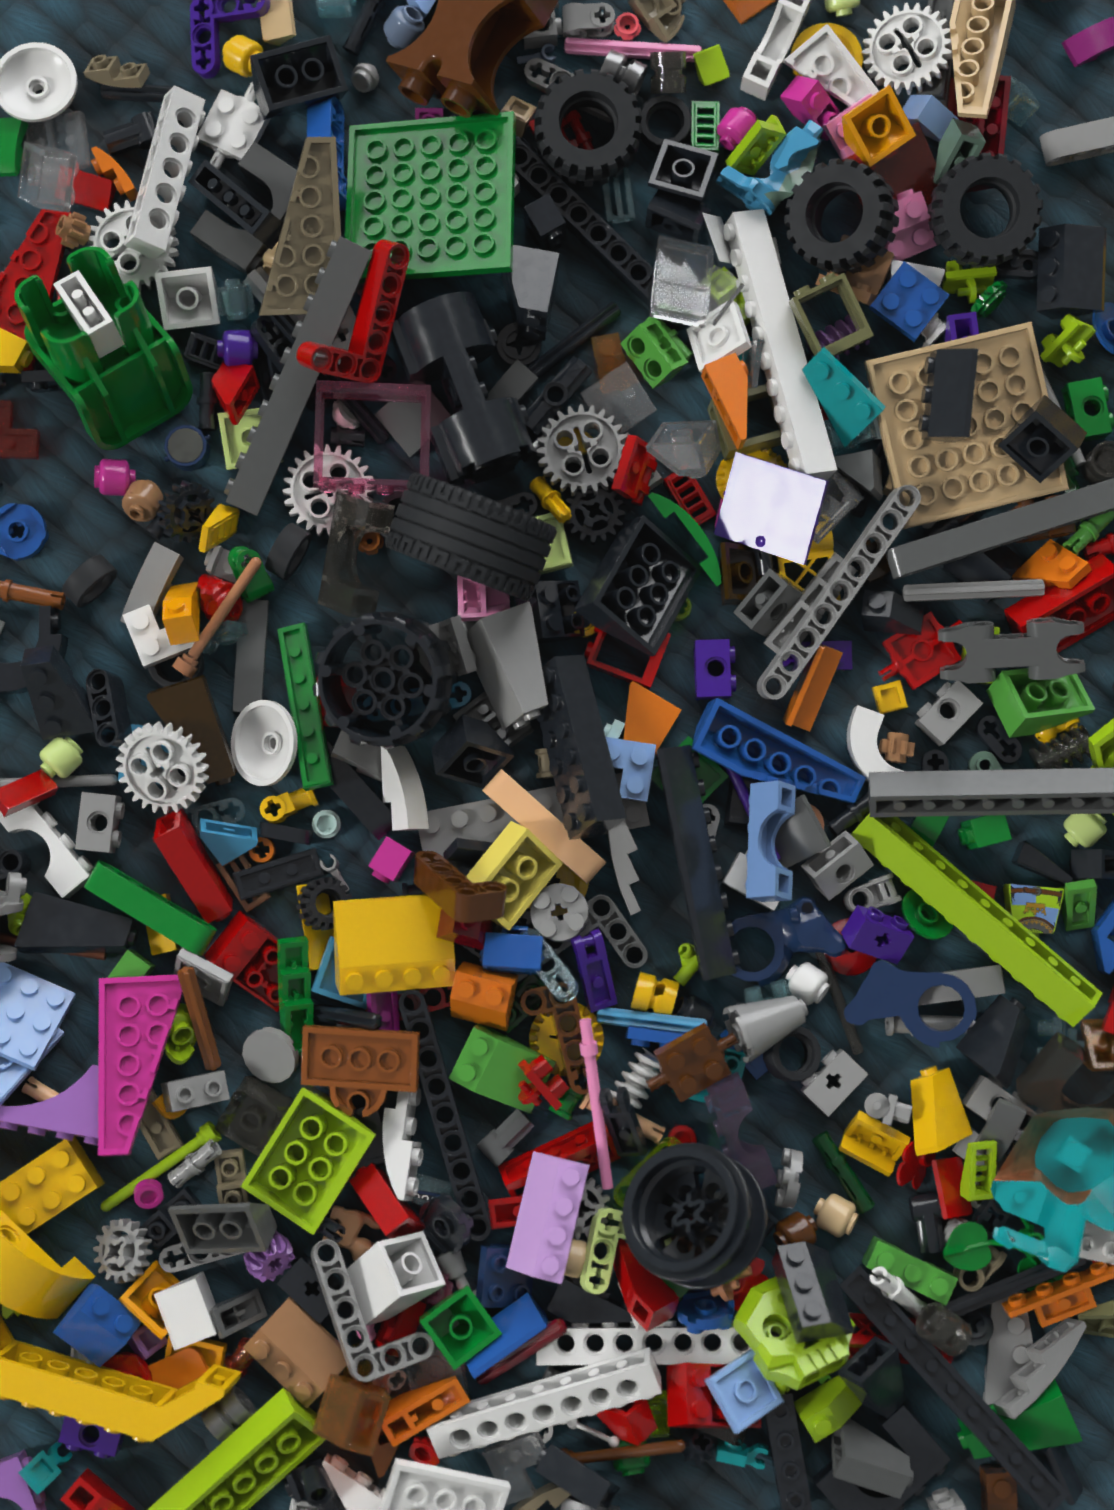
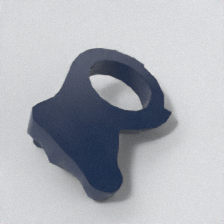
M808 896L799 897L788 907L780 910L750 913L732 921L734 935L746 927H758L765 930L773 940L775 955L772 962L765 969L756 972L735 967L736 973L732 974L744 981H758L760 987L771 984L781 977L795 952H821L831 957H839L845 954L848 949L843 936L818 908L814 899Z
M882 960L873 963L868 976L863 981L856 996L844 1009L846 1021L858 1026L872 1019L898 1016L918 1041L936 1048L940 1047V1042L954 1040L964 1034L971 1023L975 1021L977 1014L975 996L969 986L959 977L940 972L903 971ZM944 985L951 987L959 993L964 1001L965 1012L963 1019L951 1029L938 1030L931 1028L920 1016L918 1006L920 997L933 986Z

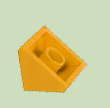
M887 85L842 116L844 142L868 167L873 166L916 136L890 85Z
M155 1260L144 1272V1275L140 1276L118 1300L162 1340L168 1332L154 1294L180 1281L173 1274L164 1271L159 1261Z

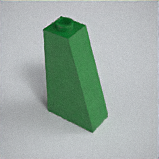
M1055 1379L1015 1419L998 1414L994 1405H989L1029 1450L1083 1441ZM957 1419L961 1431L957 1432V1436L963 1449L969 1448L974 1459L992 1457L968 1428Z

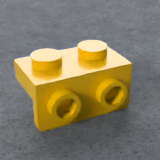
M859 1110L846 1127L839 1150L889 1177L893 1173L896 1161L910 1143L911 1137Z

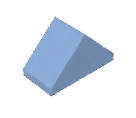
M911 95L902 108L914 130L937 142H940L952 118L959 120L933 95Z

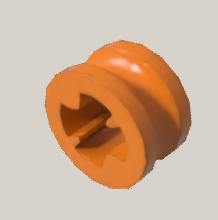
M258 837L257 844L263 842L264 846L270 848V851L265 853L267 855L265 858H261L260 854H255L254 847L248 851L249 855L256 862H269L275 856L276 847L270 839Z

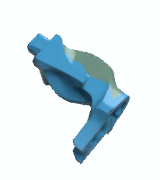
M809 120L803 129L796 126L787 133L772 155L769 177H747L728 165L721 171L716 183L742 200L749 210L764 209L765 215H772L785 198L795 194L791 190L795 184L800 186L804 181L801 176L807 171L812 173L816 162L817 150L821 144L819 137L823 133V128Z

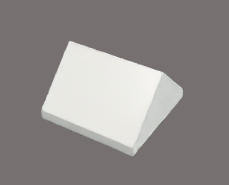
M212 266L154 273L164 330L220 324L219 290Z
M204 1271L154 1294L174 1350L217 1334L210 1310L216 1303Z

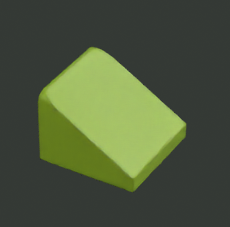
M719 44L693 54L699 81L704 86L730 77Z

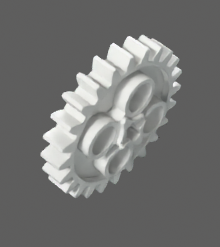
M905 3L903 11H899L897 6H894V14L889 15L884 11L883 16L885 20H874L876 29H867L870 38L863 39L864 46L867 49L862 50L863 57L866 59L863 63L865 68L869 69L870 79L875 78L877 86L883 83L884 87L890 85L892 88L894 86L897 95L900 94L902 88H906L908 95H911L912 87L915 86L919 92H922V84L925 82L932 87L931 78L934 76L941 79L942 75L939 69H948V62L945 59H952V51L949 50L952 48L950 28H947L946 18L940 20L941 15L939 11L932 14L929 5L921 11L919 3H916L913 10H910L908 3ZM918 27L916 32L907 33L910 28ZM896 30L901 33L908 48L913 50L915 58L922 65L918 68L914 64L907 49L903 48L901 40L894 33ZM894 43L891 49H883L886 44ZM924 49H933V51L927 55L921 54V52ZM901 65H909V67L906 70L897 71L898 67H900Z
M125 200V205L122 209L117 203H114V212L104 208L106 217H95L99 226L90 225L91 232L95 236H89L88 243L94 247L104 249L112 259L118 257L114 263L122 283L125 284L132 280L138 287L139 292L141 291V284H145L151 290V281L155 280L154 273L168 271L167 266H176L175 261L171 257L179 256L178 250L173 248L179 245V241L173 237L168 252H163L156 259L124 246L134 207L130 206L128 200ZM150 219L151 224L154 227L158 228L157 223L154 220ZM174 227L171 228L170 236L176 234ZM109 240H120L116 247H106ZM128 261L137 262L132 270H125L123 266Z
M326 444L325 451L321 453L319 448L314 446L315 455L311 456L305 450L304 461L298 458L294 459L298 466L297 469L288 467V472L293 477L284 478V483L290 485V488L283 489V494L291 496V498L284 501L285 506H294L289 512L291 517L299 514L296 521L298 526L307 522L306 531L310 532L313 527H316L317 536H320L323 530H327L329 537H332L333 530L337 529L339 534L343 536V527L347 526L351 531H354L352 522L356 521L362 524L363 519L360 514H370V510L365 504H374V499L367 496V494L375 492L374 487L367 486V484L373 481V476H364L369 467L367 465L359 467L361 457L359 456L352 460L351 450L342 455L341 446L338 445L335 452H331L329 444ZM337 467L343 468L346 471V476L341 480L333 479L330 475L333 469ZM309 475H314L319 479L318 485L314 488H308L303 484L304 479ZM347 483H353V486L350 488H339ZM330 485L331 489H336L333 491L332 497L322 493L325 491V486ZM308 494H319L308 500L304 498ZM349 494L355 499L354 503L350 507H343L338 502L342 495ZM317 502H323L328 507L327 511L322 515H316L311 510L312 506Z
M160 721L155 723L153 727L150 723H146L142 729L138 727L132 734H129L124 739L126 743L119 747L122 753L116 757V760L123 764L117 767L116 771L124 773L119 782L128 783L129 786L124 792L133 791L135 794L132 801H137L139 798L142 799V808L152 804V811L154 813L160 807H162L164 814H167L171 809L177 813L182 806L186 809L192 804V801L195 802L200 797L199 793L206 788L203 783L209 776L202 772L209 767V764L201 763L206 753H198L196 751L201 744L195 743L192 745L190 742L193 737L192 734L186 737L182 736L183 727H180L175 732L173 731L172 723L167 724L164 729ZM161 745L168 749L169 754L162 750ZM139 758L146 762L147 767L140 763ZM178 769H181L186 777L181 776ZM156 782L162 785L164 791L157 787Z

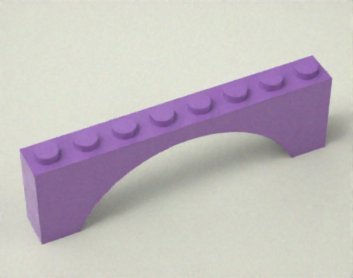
M92 1065L75 1084L52 1098L30 1105L0 1106V1128L17 1131L18 1126L28 1128L27 1133L45 1136L46 1131L56 1133L55 1138L73 1141L74 1136L85 1138L84 1143L98 1146L99 1066Z

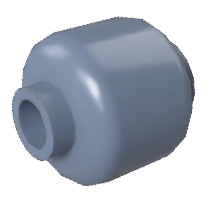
M411 5L397 6L384 23V33L387 40L395 48L405 49L425 29L421 12Z

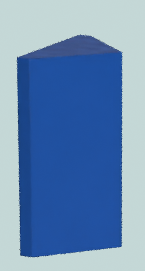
M528 1292L492 1317L502 1335L465 1362L474 1379L547 1327L548 1315Z

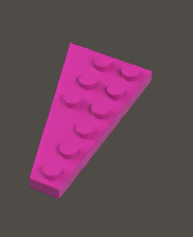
M178 975L99 978V1156L130 1155L183 994Z

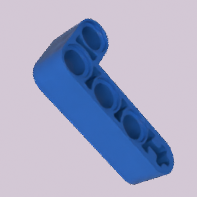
M331 97L308 106L307 137H336L340 212L346 210L347 178L344 176V110L338 98Z

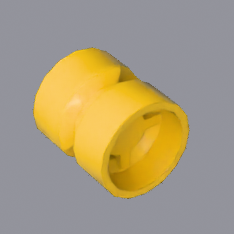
M640 971L631 1008L644 1012L653 1009L654 1013L671 1015L679 982L666 978L657 981L655 975Z

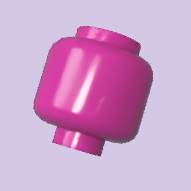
M745 107L731 108L717 126L720 144L727 150L735 149L757 121L755 114Z
M102 459L99 465L94 467V488H99L102 495L124 496L131 483L136 481L135 470H130L127 460Z

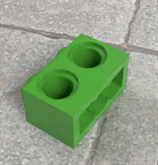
M656 317L639 324L620 343L628 357L634 362L644 379L653 389L669 382L689 363Z

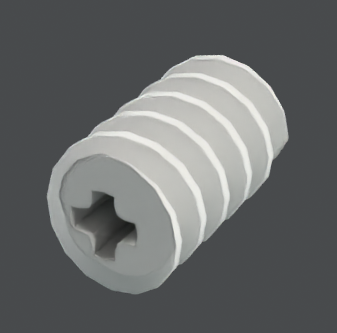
M642 1047L645 1051L644 1054L634 1053L639 1061L638 1063L630 1061L627 1063L632 1072H621L626 1081L620 1082L616 1080L614 1082L617 1088H627L630 1095V1105L637 1109L642 1108L638 1098H649L645 1091V1088L649 1089L646 1080L660 1074L658 1072V1069H660L659 1062L656 1056L644 1047ZM610 1090L613 1098L617 1100V1093L615 1091Z

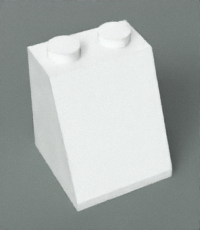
M423 1231L379 1241L347 1268L365 1326L392 1318L446 1285Z

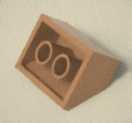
M291 1297L273 1313L243 1347L306 1409L347 1365L339 1341Z

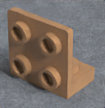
M844 234L840 242L847 239L850 236ZM887 251L883 257L877 255L874 258L876 263L869 268L864 265L861 266V272L853 274L847 271L845 276L858 302L870 306L879 295L895 256L893 252ZM819 274L816 285H820L819 279L825 275ZM837 288L830 290L832 292L839 294Z

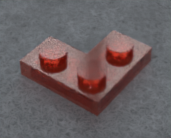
M0 400V458L39 460L40 431L38 429H12L14 403L12 401Z

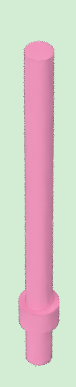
M584 1018L579 1020L582 1042L579 1045L581 1056H584L601 1185L602 1189L608 1190L613 1188L605 1120L599 1100L600 1083L596 1061L598 1046L597 1041L593 1039L591 1019Z

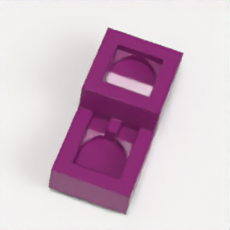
M1114 16L1082 30L1062 43L1074 67L1093 61L1100 54L1114 49Z

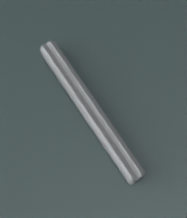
M1042 579L908 584L903 586L902 594L906 602L1043 596L1045 584Z

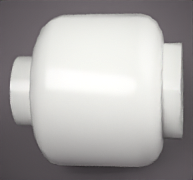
M804 962L799 967L793 965L785 978L789 981L787 985L788 993L792 996L794 995L798 1000L802 999L806 1005L814 1002L818 1004L830 988V984L827 983V974L810 962Z

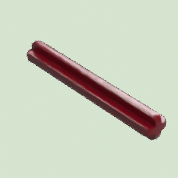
M559 1318L548 1323L545 1329L476 1377L477 1382L480 1385L489 1383L567 1332L564 1320Z

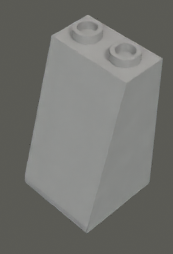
M526 602L479 619L468 630L467 636L470 648L476 655V672L502 729L514 727V730H519L528 726L531 720L541 716L540 710L548 705L532 607L530 602Z

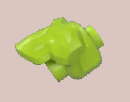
M179 1003L165 1046V1054L173 1063L181 1065L190 1059L195 1050L193 1046L197 1041L187 1006L184 1003Z

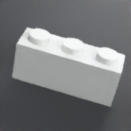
M79 270L53 284L80 330L86 331L90 336L99 358L125 344L113 320Z

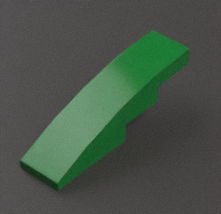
M306 936L277 939L281 1031L293 1040L294 1043L292 1045L295 1051L298 1050L299 1056L302 1055L303 1026L313 1025L314 1003L311 999V971L308 967L309 941Z

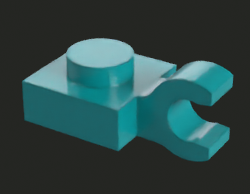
M717 1438L715 1447L716 1461L745 1467V1464H748L756 1469L765 1468V1460L757 1459L755 1456L759 1453L768 1455L767 1445L756 1443L747 1448L746 1444L736 1438Z

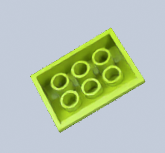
M306 1085L301 1088L241 1187L314 1235L376 1134L353 1115L349 1116L340 1109L335 1108L329 1096L312 1085Z

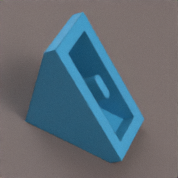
M200 818L199 836L222 866L257 846L258 836L256 827Z

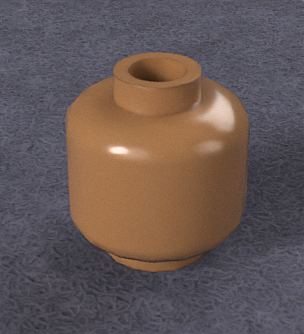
M136 480L131 483L122 499V507L131 519L148 522L157 515L161 506L159 501L163 500V494L159 486L153 481Z

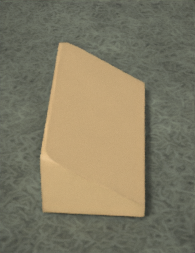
M270 0L269 11L260 17L262 37L264 42L280 46L296 36L292 0Z

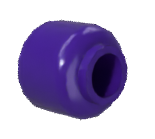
M227 330L223 332L222 340H217L216 342L217 357H223L226 366L252 365L253 360L258 359V343L252 337L249 330Z

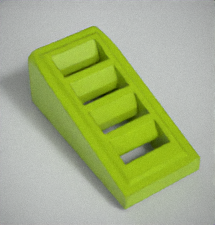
M997 1141L968 1143L960 1184V1196L966 1200L994 1199L991 1185L996 1177ZM987 1149L986 1154L976 1155L977 1150ZM976 1161H985L984 1165H976ZM983 1171L982 1175L976 1176V1172Z

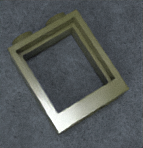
M833 272L819 279L820 285L810 289L809 285H806L793 292L795 297L789 301V305L814 356L822 347L801 304L834 288H837L857 331L825 346V348L835 357L874 336L845 273L836 276Z
M766 384L748 389L747 402L768 397L774 413V404L772 397L767 393ZM711 399L707 410L724 460L734 458L735 452L749 454L782 445V433L779 423H777L778 431L746 439L743 448L737 450Z

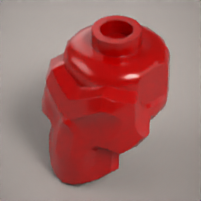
M202 574L197 584V588L200 589V606L206 618L210 621L234 584L223 581L214 575ZM241 596L221 625L229 626L238 621L243 610Z

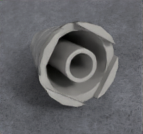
M793 995L728 1006L724 1008L723 1014H729V1020L724 1021L728 1034L733 1032L739 1042L733 1045L737 1052L743 1050L746 1056L742 1060L748 1063L805 1023V1016L808 1015V1010L802 999L798 1000Z

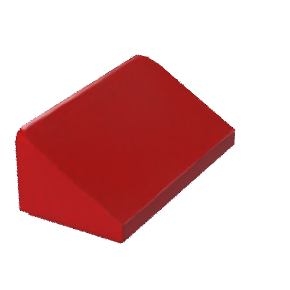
M60 165L55 197L104 212V208L110 210L117 188L110 179Z
M42 769L0 787V811L4 817H7L55 795L58 786Z
M952 1157L933 1160L931 1163L942 1217L949 1219L971 1215L973 1213L971 1201L960 1196V1184L964 1167L962 1158Z
M523 1195L488 1200L492 1230L516 1226Z
M419 1301L392 1318L383 1321L374 1344L379 1347L415 1333L420 1323L419 1317L423 1315L426 1304ZM393 1348L385 1352L388 1355L399 1357L397 1351Z

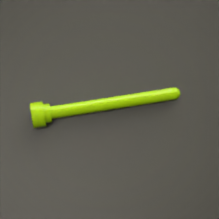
M211 1121L200 1126L195 1138L101 1203V1209L105 1212L110 1211L133 1195L134 1188L140 1181L156 1179L182 1161L189 1153H193L201 1148L208 1140L212 1139L214 1143L221 1141L222 1136L217 1127Z

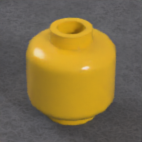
M236 35L223 46V62L229 70L243 77H251L250 56L262 53V46L248 37Z

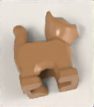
M338 1205L333 1206L330 1219L338 1220L339 1225L345 1227V1235L339 1231L336 1232L343 1237L337 1245L348 1249L352 1259L356 1261L375 1244L367 1238L358 1237L363 1225L366 1224L375 1230L381 1228L375 1219L358 1209H345Z

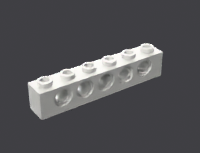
M175 85L163 98L124 246L154 259L163 252H168L173 240V237L170 236L171 228L175 226L179 218V211L176 210L177 205L183 199L186 191V186L183 183L192 168L191 152L197 147L199 136L196 135L197 129L202 125L206 114L203 111L205 99ZM177 120H180L183 123L184 127H182ZM170 144L175 146L178 152H175ZM164 169L171 174V177L165 174ZM157 194L163 197L165 203L158 199ZM150 219L154 220L157 223L158 228L154 227L151 224Z

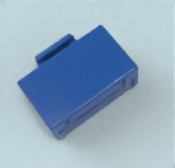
M514 925L510 931L502 927L501 933L486 932L483 969L492 972L541 975L543 936L529 935L527 926ZM506 932L524 933V934H523V935H522V934H508V933H506Z

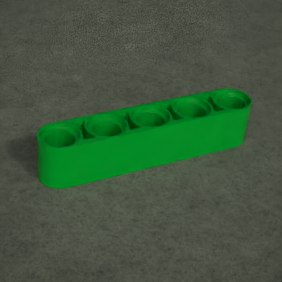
M97 861L84 885L93 894L196 955L203 956L217 931L209 923L106 862Z

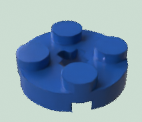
M10 503L1 507L0 554L15 561H21L39 553L49 537L43 516L32 506L26 504ZM15 525L20 528L25 527L24 535L21 538L12 537Z
M695 1289L688 1291L683 1296V1300L678 1301L676 1316L680 1323L687 1326V1331L691 1334H700L704 1330H727L733 1326L735 1303L733 1299L724 1301L719 1295L713 1297L710 1290Z

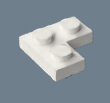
M149 604L122 615L144 669L188 652L195 643L190 642L171 646L165 628L159 629Z

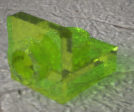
M664 1390L661 1394L647 1399L658 1427L647 1439L670 1436L667 1390Z

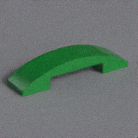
M653 492L649 494L648 497L664 518L675 512L708 556L699 564L714 584L719 586L721 584L719 563L714 549L701 527L685 510L671 500Z

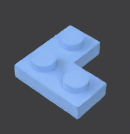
M606 737L613 768L623 769L620 785L621 798L647 802L656 745Z

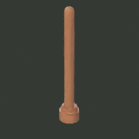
M254 557L250 560L199 635V641L193 644L187 654L184 653L182 657L178 656L172 666L180 673L189 678L193 677L198 669L196 667L199 663L197 659L262 564L260 558Z

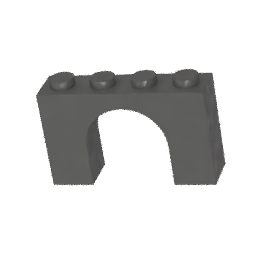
M253 142L238 163L243 175L266 189L272 195L273 207L271 213L284 222L297 170L256 142ZM207 210L204 211L190 231L195 242L246 276L254 269L263 266L262 257L269 249L247 230L234 228Z

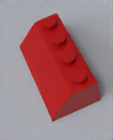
M1100 553L1087 561L1092 570L1072 589L1058 588L1057 586L1045 587L1043 596L1025 597L1006 608L1004 612L1010 631L1012 633H1027L1026 621L1033 618L1056 617L1065 620L1083 621L1084 633L1066 636L1061 639L1056 649L1057 653L1113 621L1114 564Z

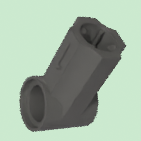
M516 1108L497 1129L493 1128L476 1147L497 1167L513 1152L514 1146L535 1125L521 1110Z

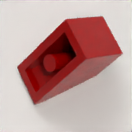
M222 362L212 377V387L215 389L217 398L232 425H238L259 390L260 384L253 365L226 366Z
M645 1399L628 1403L620 1408L614 1407L603 1410L596 1414L615 1436L637 1446L644 1442L658 1428L649 1404Z

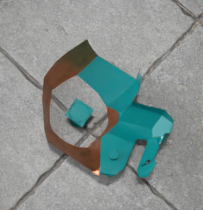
M1077 1108L1049 1111L1032 1116L994 1178L991 1192L1004 1211L1044 1227L1045 1238L1037 1240L1003 1226L995 1227L993 1237L997 1242L1008 1249L1016 1247L1037 1255L1048 1268L1066 1272L1079 1260L1086 1220L1104 1230L1114 1231V1109Z

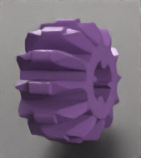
M276 1231L266 1252H246L243 1255L245 1265L247 1266L246 1269L261 1282L267 1279L274 1281L277 1275H283L285 1269L292 1267L290 1261L295 1258L291 1242L287 1237L285 1238L284 1235Z

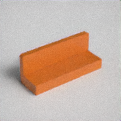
M820 644L800 676L782 719L786 725L790 727L794 725L810 732L843 652Z

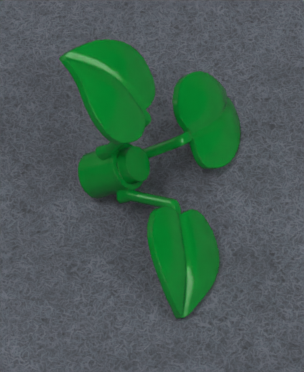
M1020 1217L1025 1225V1229H1021L1018 1232L1037 1240L1044 1239L1041 1234L1034 1232V1225ZM964 1222L959 1224L950 1234L943 1254L945 1260L952 1266L961 1270L976 1271L984 1268L991 1261L992 1254L988 1246L1003 1245L996 1240H987V1231L982 1225L975 1222ZM1012 1247L1025 1253L1027 1256L1019 1262L1017 1273L1043 1263L1037 1255ZM1059 1275L1042 1283H1053L1062 1279L1064 1275ZM1035 1285V1286H1033V1287H1030V1288H1028L1027 1290H1029V1291L1035 1290V1287L1038 1286V1285Z

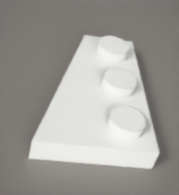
M828 24L782 61L802 76L819 80L827 93L848 107L868 94L873 96L879 92Z

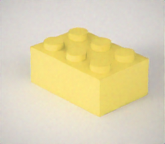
M510 821L466 877L472 883L495 881L506 885L504 916L491 921L510 931L562 866L563 862L528 828Z

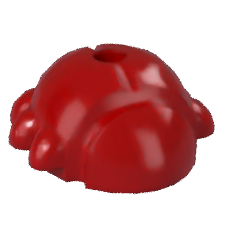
M417 1436L414 1438V1442L409 1448L408 1456L418 1463L432 1466L438 1465L441 1459L438 1458L430 1437Z

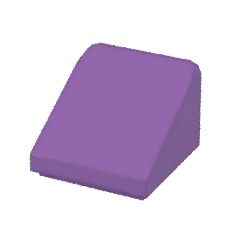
M143 1324L136 1329L128 1340V1344L135 1354L146 1360L164 1347L168 1339L165 1336L161 1340Z

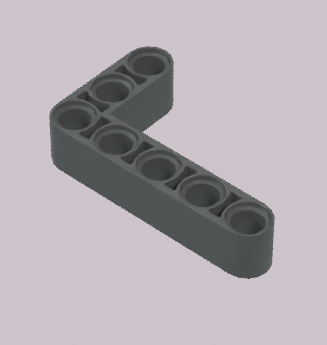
M597 895L587 902L589 919L585 929L579 935L583 937L599 926L619 957L628 967L639 968L643 966L648 958L647 950L614 902L606 895ZM599 899L606 900L610 906L609 912L605 916H598L593 911V905ZM615 923L623 924L626 929L625 936L620 940H615L610 935V927ZM543 937L542 965L572 945L571 940L563 942L557 949H552L547 946L546 938ZM631 947H638L642 951V959L637 963H631L626 958L627 950ZM515 973V975L519 976L518 982L529 975Z

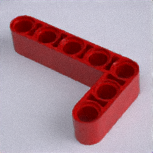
M382 239L375 244L349 349L345 350L306 341L298 347L296 354L297 361L301 366L319 373L363 383L377 381L382 372L410 259L409 250L405 245ZM317 352L316 359L313 361V357Z

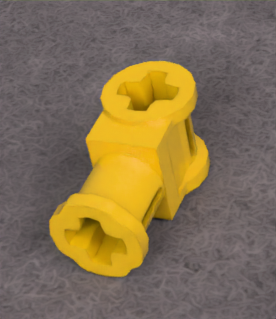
M302 787L291 793L285 792L278 796L266 797L261 802L260 813L269 823L280 824L287 817L298 813V810L310 805L318 806L319 804L314 791H305ZM272 804L281 807L277 810L278 815L275 817L271 813H267L271 810L270 805Z

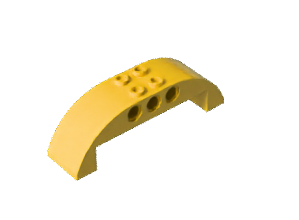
M0 1210V1304L27 1316L57 1319L96 1276L76 1257L72 1258L61 1268Z

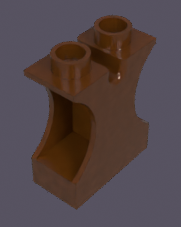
M438 0L435 14L425 31L408 47L388 56L386 59L389 66L402 79L398 90L409 100L423 106H427L431 98L439 99L451 112L465 118H470L474 109L498 116L500 110L494 98V80L500 63L517 42L530 33L545 27L559 0Z

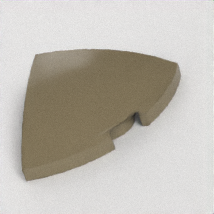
M629 0L627 3L644 25L660 40L667 43L677 34L683 24L685 16H681L682 3L687 0Z

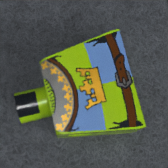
M1003 884L1005 910L1038 938L1039 933L1054 934L1064 889Z

